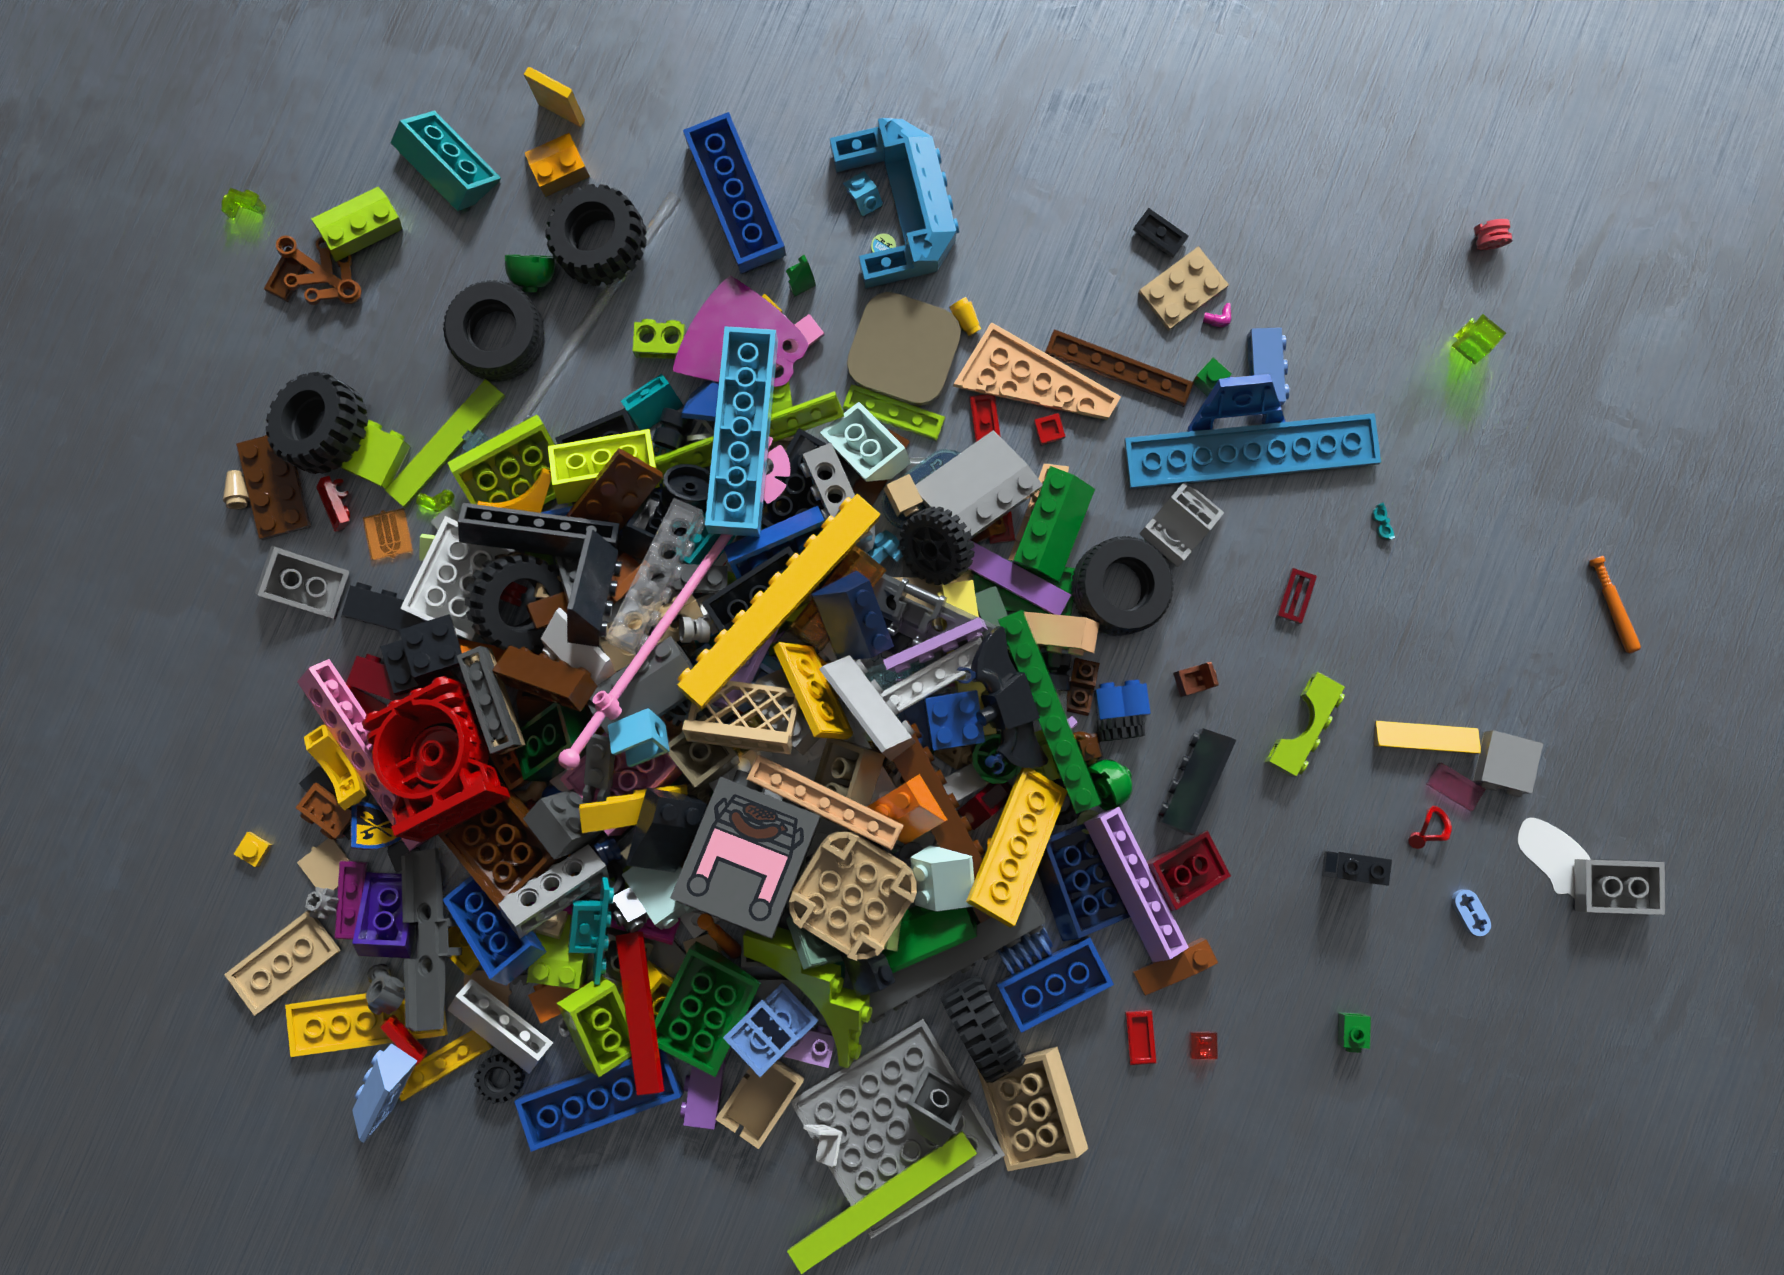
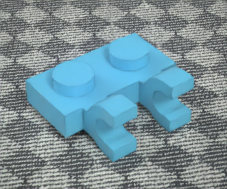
M885 529L882 533L875 536L873 549L867 553H857L854 560L885 574L886 572L879 564L888 555L896 562L903 557L901 551L897 549L900 541Z

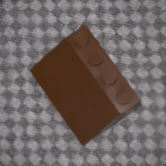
M501 782V786L508 789L511 798L438 835L499 910L498 903L505 896L515 893L524 887L529 880L538 878L547 872L552 865L560 863L569 857L566 855L555 860L523 819L529 812V809L512 790H509L506 784Z

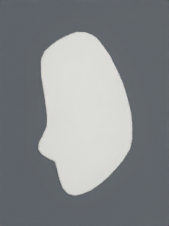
M1537 818L1525 819L1518 833L1520 849L1550 878L1554 891L1557 894L1568 893L1575 898V859L1591 860L1589 855L1576 841L1553 825Z

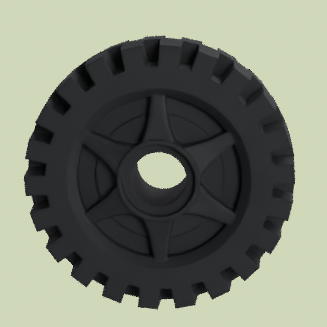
M935 506L926 508L910 517L902 526L903 530L900 532L902 537L899 540L900 546L905 547L901 550L902 556L907 555L908 557L904 561L907 565L912 564L910 570L913 573L919 572L917 577L921 580L926 578V583L928 584L934 582V585H946L967 572L973 563L972 558L975 551L971 549L974 547V542L968 541L972 535L970 531H964L967 527L964 522L959 524L960 517L957 514L952 516V511L949 509L944 511L943 507L935 508Z

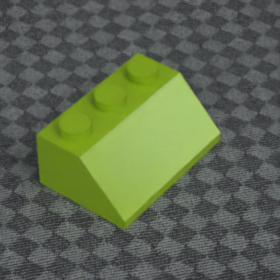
M379 187L311 218L335 262L403 229L399 216L388 197Z

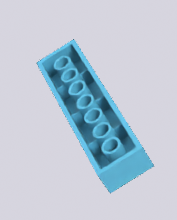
M726 326L724 328L705 520L708 533L760 537L778 348L776 330Z

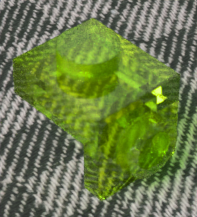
M230 188L228 194L222 199L221 211L229 218L235 219L240 207L263 215L266 205L255 192L250 190L241 192Z

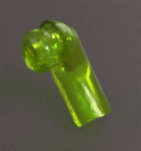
M444 489L434 497L420 493L417 496L416 504L431 511L440 512L452 504L455 496L449 489Z

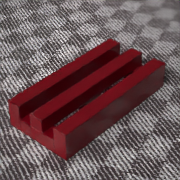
M1295 568L1290 570L1276 617L1302 624L1317 578L1316 575ZM1297 575L1299 576V579L1292 597L1288 613H1285L1284 611L1290 596V592L1295 577ZM1304 579H1309L1298 615L1294 616Z

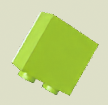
M368 420V425L364 428L366 435L359 443L361 445L359 450L354 451L352 454L353 458L348 462H343L340 468L386 489L394 481L411 446L404 441L405 436L393 430L390 433H386L381 430L383 426Z

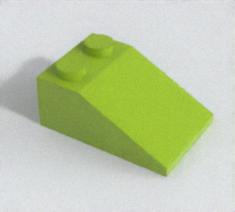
M568 915L560 939L535 933L545 948L546 953L529 966L527 982L580 989L585 983L589 953H569L568 950L571 915Z

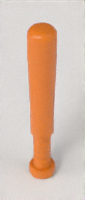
M1600 556L1589 561L1591 567L1594 566L1603 587L1602 593L1623 647L1627 653L1637 652L1641 649L1640 642L1617 589L1611 583L1604 566L1605 557Z
M704 913L700 915L697 920L698 926L703 930H707L709 936L729 957H740L741 945L719 925L715 924L710 914Z

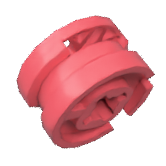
M1495 219L1487 221V224L1484 226L1482 224L1475 226L1474 234L1478 237L1476 241L1477 249L1489 250L1510 244L1513 241L1512 234L1508 231L1511 228L1510 221L1508 219Z

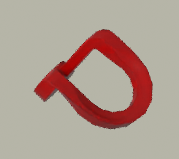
M1430 807L1427 810L1421 832H1414L1410 835L1408 840L1410 846L1415 849H1421L1425 846L1426 841L1448 840L1452 831L1449 817L1440 807ZM1433 812L1439 815L1444 823L1445 828L1441 835H1425Z

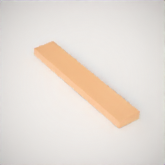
M761 755L757 756L747 777V780L890 850L893 849L904 826Z

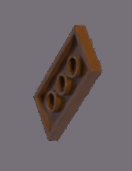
M267 435L236 443L258 536L261 540L311 527L297 467L284 461L274 453L268 443L267 438L269 437Z
M618 448L566 516L619 523L620 532L662 480L663 473Z

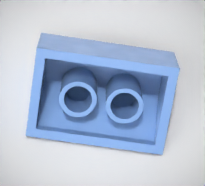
M390 1044L384 1052L381 1050L377 1052L371 1061V1064L374 1066L368 1070L362 1080L365 1082V1085L363 1084L354 1096L357 1101L352 1111L359 1140L363 1143L393 1111L417 1063L416 1059L393 1044Z

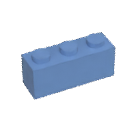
M1282 327L1253 328L1247 334L1249 376L1270 374L1280 405L1282 406L1286 399L1289 398V385L1285 384L1288 363L1283 358V351L1286 350V336L1282 335Z

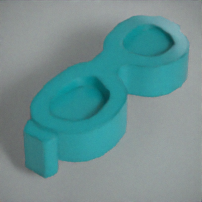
M1384 502L1380 503L1372 511L1373 520L1380 522L1377 534L1383 539H1394V531L1389 524L1390 518H1387V509L1384 506Z

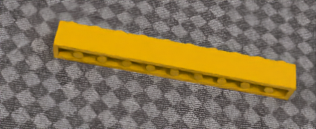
M856 494L852 499L846 498L839 506L840 512L835 518L829 516L821 526L823 530L819 535L815 536L813 534L803 545L805 547L800 555L795 553L786 563L788 568L782 574L777 572L769 580L768 584L770 587L764 593L759 591L750 601L752 606L746 612L741 610L732 620L734 625L728 631L723 629L714 639L716 644L710 650L706 648L696 658L698 663L692 670L687 668L678 677V690L701 711L879 521L881 514L861 496Z

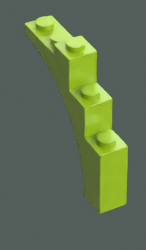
M778 927L773 940L747 930L743 935L744 956L761 962L781 973L814 1003L832 1032L837 1048L839 1066L849 1068L854 1059L857 1060L860 1056L862 1045L859 1044V1037L862 1032V1026L865 1022H869L872 1015V1007H869L870 995L866 994L857 997L854 990L844 988V979L841 978L840 965L828 964L803 970L790 930Z

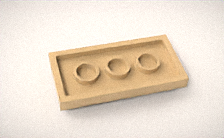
M307 910L224 974L254 1016L259 1015L341 951L320 921L309 916L310 910Z

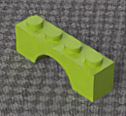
M1319 672L1313 673L1300 695L1309 711V721L1306 729L1295 739L1276 740L1265 763L1290 777H1296L1298 774L1301 775L1308 765L1307 756L1310 751L1314 752L1320 743L1318 736L1321 730H1326L1333 717L1330 714L1333 708H1338L1343 701L1345 695L1342 692L1345 687Z

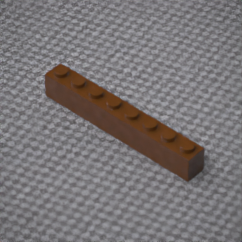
M914 723L910 726L915 732L911 736L916 743L893 759L905 783L917 775H921L947 818L945 822L931 829V832L940 848L972 856L975 880L983 861L980 855L985 852L978 839L972 841L968 833L972 828L965 816L960 818L956 808L960 807L953 792L948 795L943 785L947 784V781L940 769L935 772L931 764L935 759L928 746L922 748L918 740L922 735ZM974 906L972 907L980 923L991 918V916Z

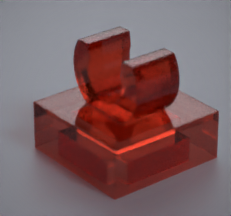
M1190 1031V1058L1218 1059L1217 1032Z

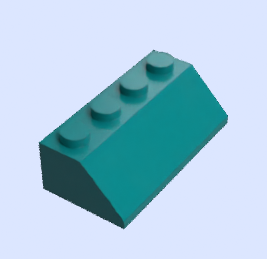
M435 111L399 121L390 143L457 211L475 205L500 182L501 177Z

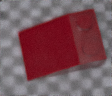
M1208 830L1146 861L1170 911L1178 910L1231 877Z

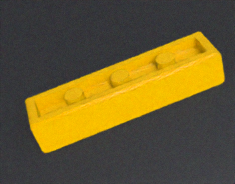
M1375 721L1374 747L1467 754L1481 753L1477 728Z

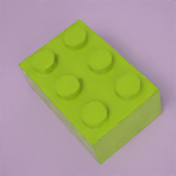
M601 975L600 985L594 984L593 980L557 1003L585 1068L597 1077H601L632 1056L626 1010L614 983Z

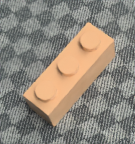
M1024 612L1039 650L1047 648V652L1060 654L1062 650H1068V654L1083 656L1084 652L1094 653L1099 629L1098 622L1085 617Z

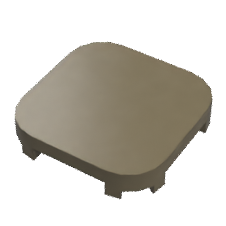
M884 292L877 294L868 302L864 309L848 354L847 367L851 379L856 386L910 403L916 407L921 408V406L931 404L943 392L960 341L961 329L959 322L952 313L937 306L898 293Z

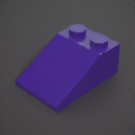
M367 872L352 942L358 956L410 958L415 935V924L403 923L402 874Z

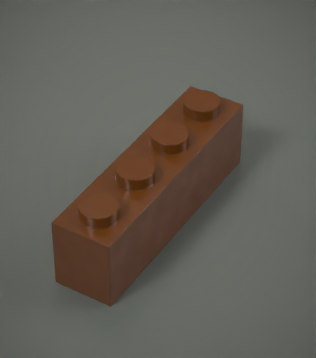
M509 645L492 670L504 685L579 712L582 711L598 687L591 679L592 674L585 668L571 667L563 660L553 661L547 655L542 653L539 655L533 654L525 647L519 649Z

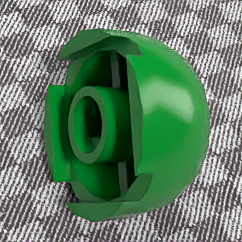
M505 255L506 274L514 285L522 287L523 292H538V287L546 286L554 275L555 259L553 256Z
M996 731V734L984 736L985 742L975 744L972 751V763L976 772L983 780L993 784L1006 783L1009 779L1020 773L1022 767L1011 765L1002 760L1004 770L997 775L991 772L996 763L991 768L985 765V760L988 756H996L995 751L1001 742L1000 731Z
M1109 759L1099 760L1097 763L1087 767L1102 802L1099 806L1103 810L1107 811L1122 807L1128 801L1132 794V775L1126 766H1122L1120 763Z

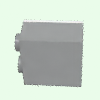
M1494 730L1484 732L1481 742V753L1478 755L1473 781L1482 783L1481 787L1488 790L1497 791V788L1507 790L1506 794L1522 797L1523 794L1532 793L1543 743Z

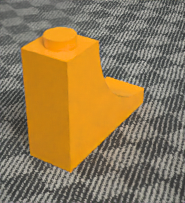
M542 468L533 486L515 499L500 503L478 501L477 504L541 513L551 482V470Z

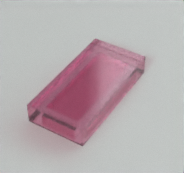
M1442 762L1438 763L1426 783L1429 787L1469 811L1475 809L1486 790Z

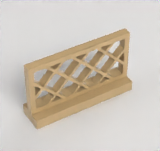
M729 681L723 687L724 689L720 690L704 707H707L712 714L710 718L705 721L695 720L696 714L701 710L692 703L688 720H685L682 730L687 741L791 755L792 737L800 705L791 688ZM732 690H740L744 696L731 703L726 694ZM758 693L767 694L770 699L758 707L751 699ZM785 696L794 697L793 704L784 710L777 702ZM722 697L728 706L715 713L710 704ZM748 700L754 709L741 717L735 708ZM774 704L780 713L767 720L761 711ZM733 711L738 720L730 725L723 724L719 718ZM758 714L764 723L757 728L749 727L746 721ZM784 717L788 722L787 732L775 731L771 725Z

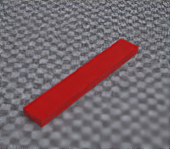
M989 394L970 396L969 401L975 443L993 430L1000 436L995 396ZM1011 511L1002 517L1006 532L990 537V544L1015 541Z
M643 931L616 935L637 1095L660 1093L664 1091Z

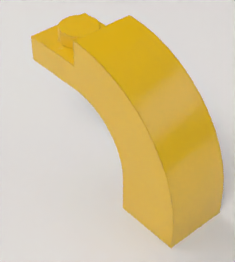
M324 723L304 737L306 750L325 770L334 786L338 804L346 810L350 806L358 804L366 796L365 791L368 788Z

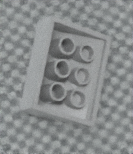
M993 430L915 486L926 508L934 506L935 508L943 507L944 511L947 509L952 511V516L957 514L960 517L958 523L964 522L967 526L964 531H970L972 535L968 539L970 541L1036 494L1043 484L1028 464Z

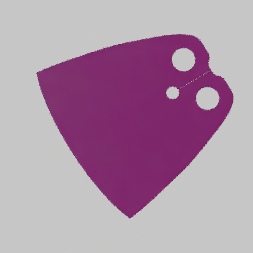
M730 275L708 297L690 324L678 349L673 372L719 382L725 326L776 330L778 338L776 364H780L784 368L783 375L775 378L774 387L782 386L788 383L793 375V364L804 356L808 348V342L802 332L774 305ZM787 339H794L798 343V349L793 353H788L783 350V342Z

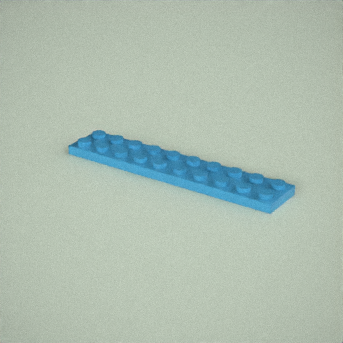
M1375 413L1124 439L1130 489L1379 465L1381 463Z

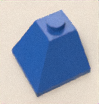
M707 380L694 390L685 404L682 418L715 421L719 382Z

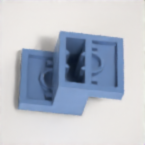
M781 983L723 1038L753 1071L761 1077L819 1021Z

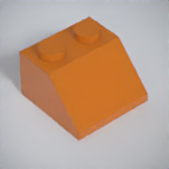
M920 774L867 806L904 825L897 840L905 845L947 820Z

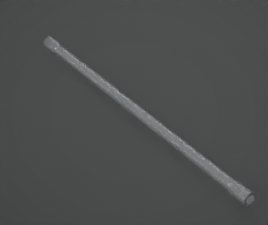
M668 192L657 208L655 215L646 226L647 233L645 237L647 243L646 247L641 249L643 253L681 201L672 192ZM630 270L625 273L626 277L631 272ZM626 277L621 280L616 278L613 280L614 283L605 285L505 431L530 418Z

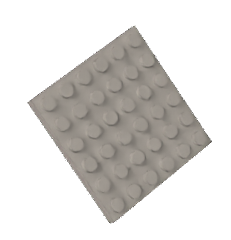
M923 1018L862 1055L857 1060H854L849 1068H841L790 1101L803 1125H826L842 1131L837 1164L835 1167L828 1166L851 1206L938 1147L937 1144L918 1133L906 1108L925 1067L928 1066L965 1089ZM969 1097L957 1126L949 1139L963 1130L977 1154L868 1228L866 1232L870 1239L1005 1156L971 1097ZM807 1131L818 1149L820 1135Z

